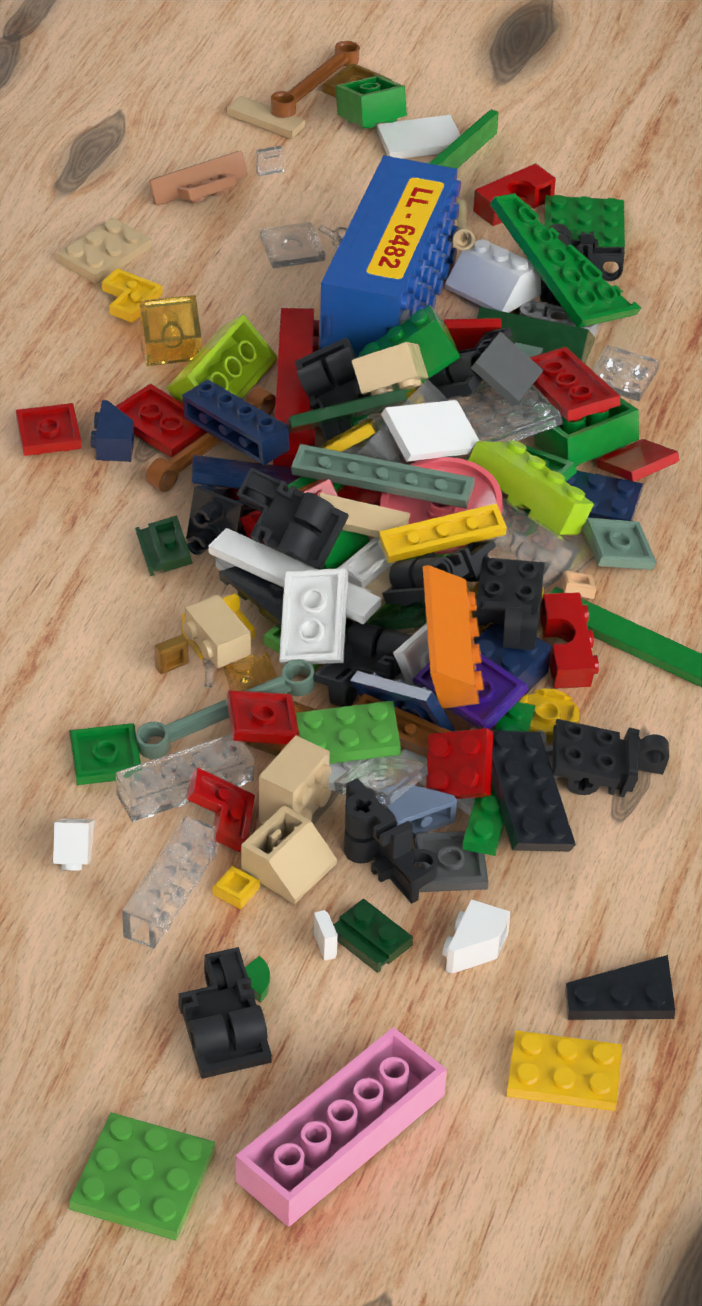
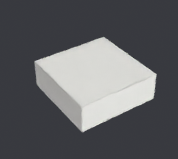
M326 910L315 912L313 935L324 961L334 959L337 955L338 935Z

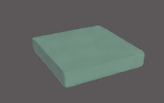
M587 518L583 531L598 566L654 569L656 560L640 522Z

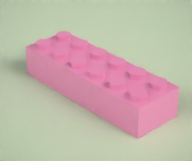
M394 1027L391 1028L235 1155L236 1182L285 1225L290 1227L445 1096L447 1069Z

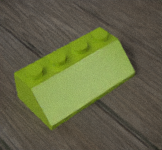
M242 314L224 324L169 384L167 389L176 400L183 403V394L200 383L210 380L243 399L277 360L278 356L247 317Z

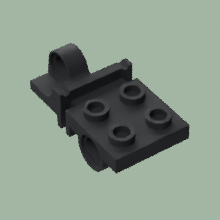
M554 224L548 228L553 227L559 233L557 238L567 247L570 244L573 245L602 272L604 280L615 281L622 275L625 247H598V239H594V231H590V234H585V231H581L580 239H572L571 232L565 225ZM605 262H616L619 268L614 273H608L604 270L603 265Z
M510 327L488 331L474 348L458 351L459 359L426 380L427 385L421 392L425 401H445L455 396L462 395V397H468L474 394L483 379L471 369V366L499 332H502L509 338L512 334Z
M347 337L295 361L299 380L310 399V405L313 410L371 396L361 394L352 360L356 359V355ZM351 419L323 425L320 428L327 442L355 425Z
M252 467L237 493V496L244 504L262 512L250 534L252 540L261 544L263 539L265 545L319 570L323 568L349 517L347 513L335 508L327 500L313 493H304L293 485L289 489L285 481H279Z
M494 540L470 543L464 548H459L450 556L436 557L433 552L411 560L396 561L391 566L389 572L392 586L382 593L386 604L400 603L401 606H407L414 602H422L425 605L423 566L427 565L466 579L468 582H478L480 571L482 570V558L488 557L487 553L496 547Z
M483 557L476 600L477 610L475 611L474 618L477 617L478 625L487 626V623L504 624L503 648L535 650L545 562Z
M355 621L347 633L346 644H344L343 663H326L314 674V682L328 686L331 704L340 707L352 706L357 695V691L350 681L354 674L360 671L367 674L376 673L389 680L395 679L402 671L393 652L412 635Z
M557 719L553 727V774L567 778L568 789L578 795H590L596 792L601 785L608 787V794L613 795L615 790L618 789L619 797H625L627 791H633L638 781V770L663 775L669 760V742L665 737L657 734L647 735L640 739V730L630 727L624 739H620V732Z
M358 778L347 782L344 834L345 856L355 863H368L373 860L371 872L374 875L378 873V880L380 882L390 879L411 904L418 901L419 889L433 881L437 876L438 858L436 854L427 849H412L413 825L406 821L397 826V820L390 809L384 808L377 800L376 794L371 788H366ZM426 862L431 866L428 868H418L414 864Z
M239 947L205 954L204 974L207 987L179 993L178 1001L201 1079L271 1063L272 1054L267 1041L268 1035L264 1014L260 1005H256L254 988L251 989V978H248Z

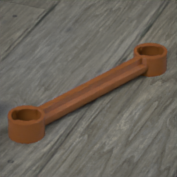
M352 41L338 42L335 45V55L288 92L279 91L272 94L271 113L281 118L295 115L296 103L342 66H348L351 63L358 64L360 46Z
M261 387L251 390L245 400L271 415L276 405L275 395ZM206 432L168 461L164 458H157L147 470V483L162 492L170 490L176 483L179 473L192 464L193 455L203 456L221 443L222 440Z

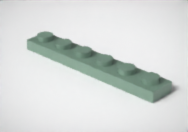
M300 444L291 466L292 475L318 480L330 479L333 483L466 509L475 487L474 477Z

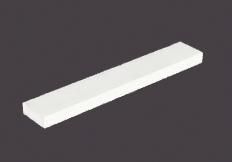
M228 528L208 546L209 554L283 588L285 571L319 570ZM348 583L346 617L364 624L381 606V598Z

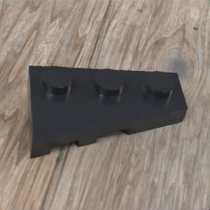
M237 566L219 571L220 581L225 585H232L238 590V595L245 601L249 599L259 608V613L281 630L283 587Z
M668 955L566 983L565 997L568 1020L674 1019L675 1016Z

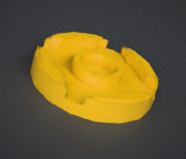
M546 688L537 689L534 694L528 696L527 693L519 700L521 703L535 705L530 732L543 731L546 735V742H553V727L557 719L579 723L580 709L578 705L572 702V697L562 691Z

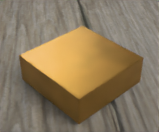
M183 634L155 645V665L160 674L189 663L188 640Z

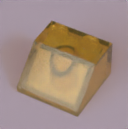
M188 295L139 301L141 347L146 367L191 361L202 349L196 296Z

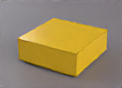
M231 866L212 887V893L214 896L241 910L260 889V880Z

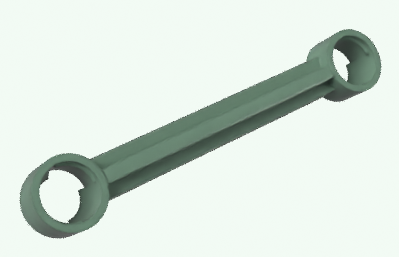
M292 660L284 665L281 676L246 691L288 693L292 696L307 695L315 687L314 668L305 660ZM297 674L308 676L303 681H292L295 678L294 675ZM225 699L167 725L160 722H147L143 724L136 733L140 754L148 759L161 758L169 752L170 743L229 718L227 700ZM158 736L163 738L157 744H146L150 737Z

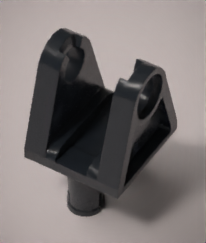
M212 485L194 487L186 539L191 542L187 544L188 549L194 555H201L209 549L208 546L226 528L248 537L240 518L255 511V509L244 504L241 500L227 498L231 493L227 488Z

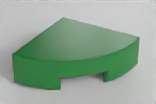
M258 956L245 969L248 978H251V989L254 988L255 992L254 998L261 1003L269 991L270 970L265 960Z

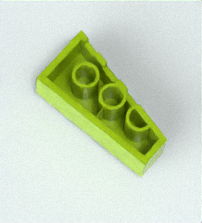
M518 441L476 442L468 461L480 465L493 475L500 486L501 492L509 495L507 498L508 502L523 509H531L529 513L531 517L559 535L580 534L594 505L585 497V493L581 489L569 485L562 474L550 470L545 466L546 462L543 459L531 455L526 451V446Z

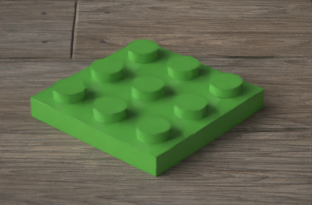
M111 1112L70 1198V1210L177 1241L215 1153V1142Z

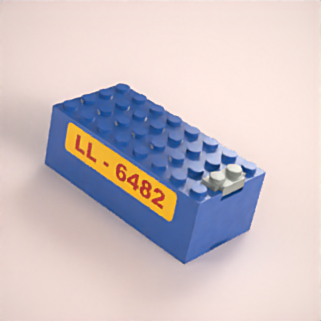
M383 155L321 282L320 349L347 337L356 358H359L358 353L366 345L386 335L391 328L404 323L416 311L422 310L429 305L433 309L435 308L436 295H441L443 279H448L450 264L455 263L457 248L453 247V233L458 228L454 224L460 209V204L456 203V197L459 196L461 181L457 180L458 169Z

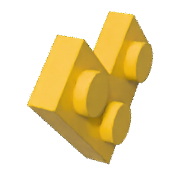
M116 268L102 281V291L118 297L109 305L110 315L134 323L163 295V285Z

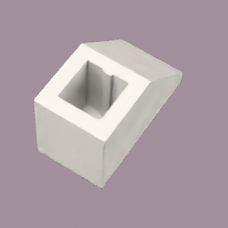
M471 899L466 911H460L457 916L454 937L448 936L444 944L442 955L447 957L446 972L453 974L497 959L509 933L511 912Z

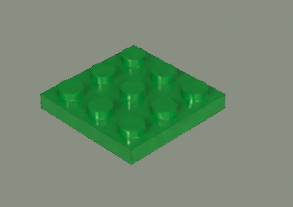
M545 195L544 226L547 229L554 224L565 225L570 230L572 239H580L581 231H585V234H590V231H594V239H598V247H625L624 200L590 198L587 196Z

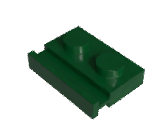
M177 515L149 523V527L141 530L139 527L135 528L150 576L155 575V571L162 569L163 572L193 564Z
M364 898L339 917V921L333 924L338 935L337 942L377 973L381 971V967L384 964H390L413 946L412 935Z

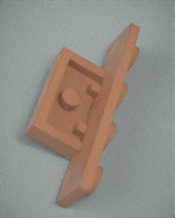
M236 151L150 179L149 186L154 204L161 205L177 199L198 203L204 201L206 195L213 193L214 196L228 193V188L237 186V179L248 175L243 152Z

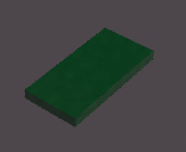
M405 389L394 390L292 415L285 424L288 425L290 434L380 412L386 407L401 406L408 399Z

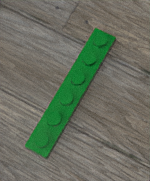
M517 702L497 722L495 730L530 732L535 705ZM492 782L490 796L475 798L462 850L496 856L504 822Z

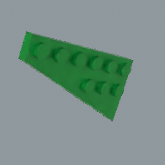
M515 193L493 198L490 206L576 327L581 328L638 314L641 307L635 301L630 304L621 295L623 290L617 285L613 287L602 278V272L573 245L570 244L567 247L557 238L559 233L553 227L547 229L538 221L539 215Z

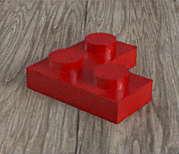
M197 768L191 774L187 800L216 813L212 840L241 852V845L249 837L255 794Z

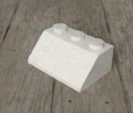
M481 239L476 241L470 249L462 250L445 283V289L484 308L509 313L541 295V276L528 259Z

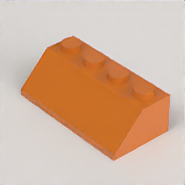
M430 565L423 566L430 673L438 701L443 709L479 704L478 691L484 690L482 672L476 671V664L482 663L480 646L479 644H474V637H479L477 617L472 618L471 612L477 610L475 592L468 591L466 579Z

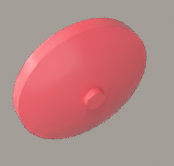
M454 457L425 459L410 465L474 477L475 487L467 509L384 492L381 495L380 506L410 513L409 524L496 503L501 515L503 512L502 492L493 475L476 463ZM468 544L462 545V546H458V547H454V548H449V549L441 550V551H437V552H434V553H435V554H450V553H454V552H455L456 550H458L459 548H464V547H466Z

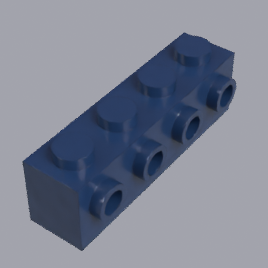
M206 380L182 395L186 420L265 466L290 450L288 425L212 381Z

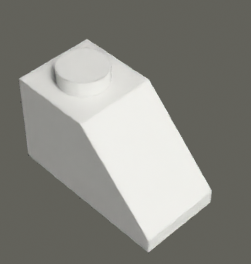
M61 818L54 822V864H62V870H82V864H89L91 862L95 819Z

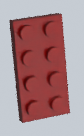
M567 347L530 357L543 369V372L531 387L567 421L580 420L584 416L597 412H606L610 408L620 406V395Z

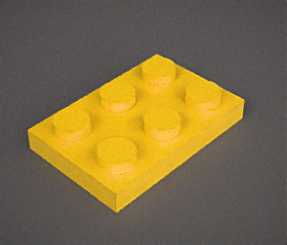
M515 1030L507 1097L616 1111L622 1044Z

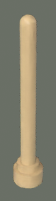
M459 199L456 202L460 204L457 218L458 228L453 233V243L460 250H468L474 245L475 236L473 230L468 227L466 201Z

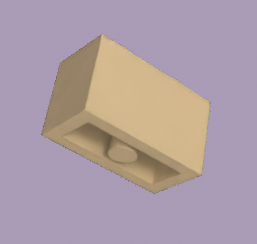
M218 594L185 608L186 622L183 623L185 634L190 640L193 639L198 644L202 655L206 659H210L217 668L251 655V632Z

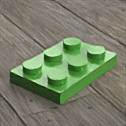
M393 701L296 713L299 737L330 751L329 764L401 755Z

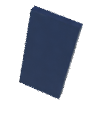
M193 455L192 482L194 484L240 489L251 467L279 481H285L287 486L302 476L292 475L291 467L270 464L264 466L260 463Z

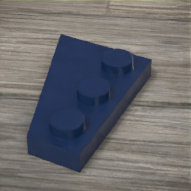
M357 671L350 680L360 697L365 693L383 702L393 701L394 707L449 731H456L437 700L436 693L427 687L419 688L408 685L402 680L393 681L383 678L376 673L367 674Z

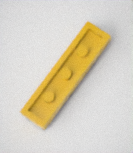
M496 503L379 531V541L387 562L392 563L506 535L507 527Z

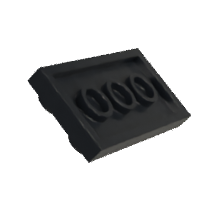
M491 730L493 731L491 782L512 850L570 852L576 844L541 733Z

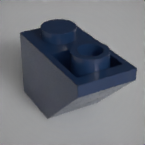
M102 400L100 412H95L94 429L97 430H92L91 448H96V460L132 462L135 443L134 421L108 400Z

